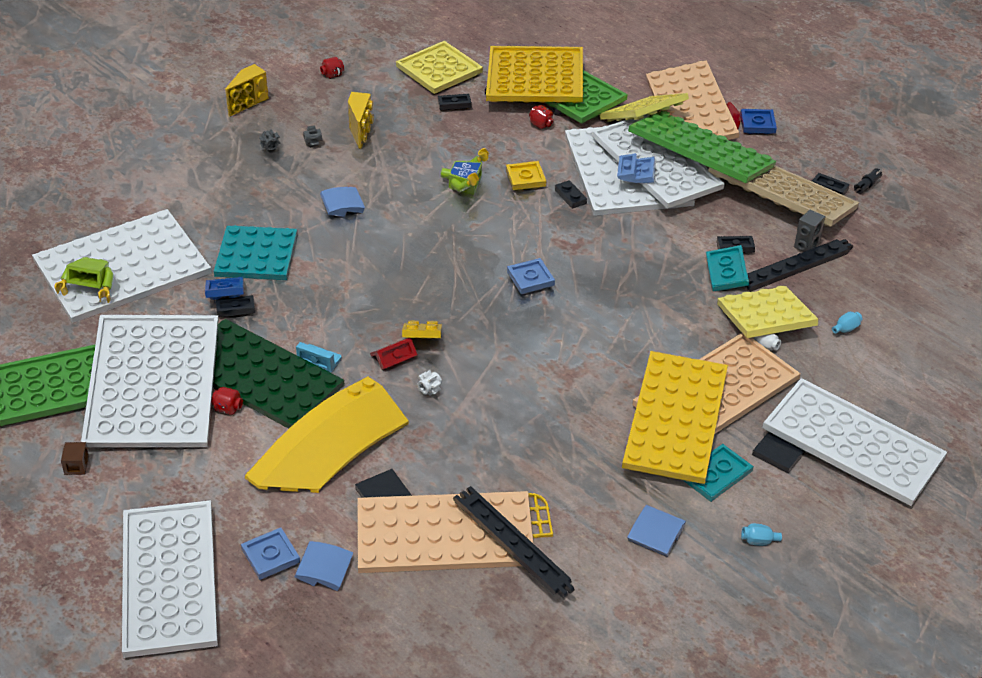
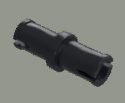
M875 168L869 174L864 175L861 181L854 185L855 191L860 188L856 193L862 194L867 188L872 187L875 181L882 177V172L876 174L880 169Z

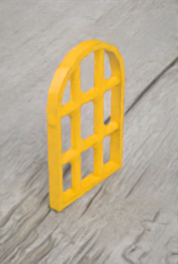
M528 493V497H533L535 507H530V511L534 510L537 515V521H531V525L537 524L540 533L532 534L533 538L553 537L549 506L546 499L541 495ZM537 499H540L545 506L540 507ZM539 510H546L548 520L540 518ZM549 523L550 533H543L542 524Z

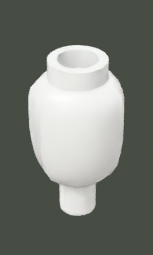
M774 333L752 337L769 351L778 350L781 345V340Z

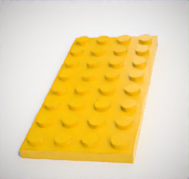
M650 351L622 468L705 484L728 365Z

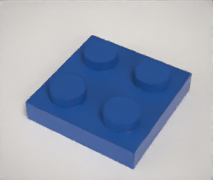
M741 109L740 116L743 133H776L777 126L773 109Z
M243 277L206 280V298L217 300L222 298L221 296L236 298L244 294Z

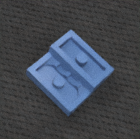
M636 153L619 156L618 179L634 183L654 182L655 157L638 159Z
M336 187L321 191L320 193L328 215L345 217L347 211L363 213L365 209L356 187Z
M646 505L627 538L633 543L668 557L686 521Z
M310 541L294 577L312 586H315L318 582L338 591L353 552L331 544Z

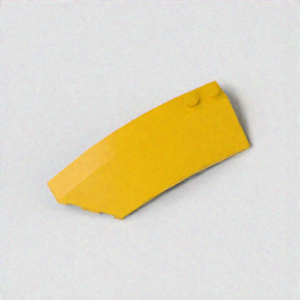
M367 376L324 400L298 420L276 440L247 472L245 479L258 489L268 490L269 486L281 487V491L298 492V488L309 489L312 493H319V490L349 462L381 439L408 425L409 420L384 387Z

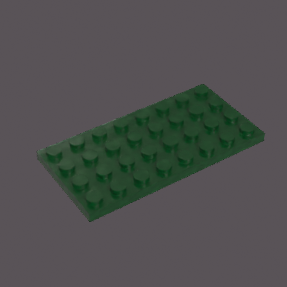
M227 319L222 320L218 324L213 388L218 390L221 387H227L239 391L240 398L243 399L245 406L288 429L313 408L336 394L345 385L344 379Z

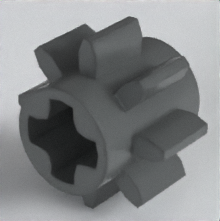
M315 125L307 126V131H303L305 143H310V147L317 146L319 144L318 141H322L320 128L316 129Z
M272 129L270 131H263L259 137L261 147L266 148L267 151L276 149L278 144H280L278 140L280 136L277 132L274 133Z

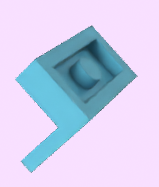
M299 342L296 346L297 356L329 372H332L342 359L340 354L311 344L307 345Z

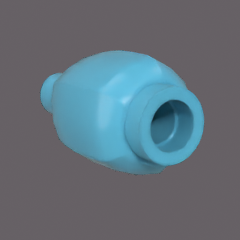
M851 311L845 313L838 319L837 325L832 327L833 333L837 334L840 331L847 333L856 329L863 320L862 315L859 312Z
M751 523L747 527L742 528L741 538L750 545L765 546L772 541L781 542L782 533L773 532L769 526Z

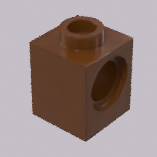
M65 442L61 457L64 475H85L89 460L86 442Z

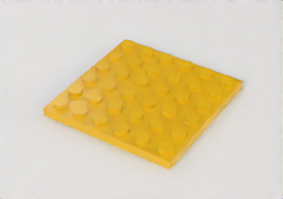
M490 46L486 101H523L526 103L583 102V47Z

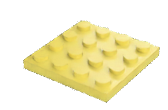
M446 41L396 61L397 68L434 94L483 72L481 65Z
M688 93L649 96L605 111L599 115L601 120L607 119L608 122L624 119L637 120L644 118L645 114L652 115L656 114L657 110L661 109L663 111L670 109L672 105H682L683 101L689 99Z
M777 286L773 289H760L756 292H743L738 295H726L725 297L718 298L717 305L746 338L818 326V318L786 286Z

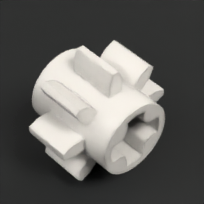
M429 370L418 376L420 381L417 385L423 394L431 396L441 390L439 385L442 384V379L438 373H431Z

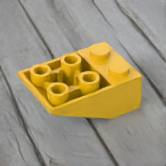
M256 64L242 69L225 88L229 117L269 99L266 71Z
M351 92L348 99L349 128L358 148L361 149L363 143L367 141V133H370V124L374 122V114L371 113L373 101L371 100V94Z

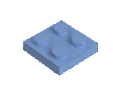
M541 258L507 266V273L521 294L555 286V279Z
M281 527L241 544V549L259 580L300 563L298 553Z

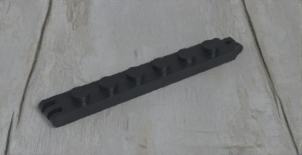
M836 239L747 273L749 285L745 287L750 292L847 255L853 248V245L846 239L841 241Z
M469 486L466 488V491L460 492V496L456 495L453 497L454 502L551 594H558L565 598L568 596V593L571 594L575 591L571 584V578L473 487Z

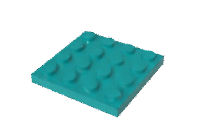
M227 226L213 271L214 277L287 280L298 235L297 229Z

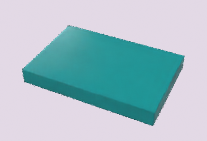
M741 245L706 252L713 292L749 285Z
M721 444L711 451L705 484L683 481L712 502L750 474L754 466L730 448Z

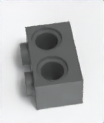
M813 210L807 211L799 219L794 248L805 252L817 247L820 244L826 216Z

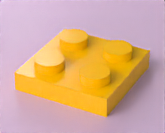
M539 161L506 165V172L513 190L546 186V179Z
M410 320L408 323H404L402 328V337L441 338L442 324H438V321H427V324H419V321Z

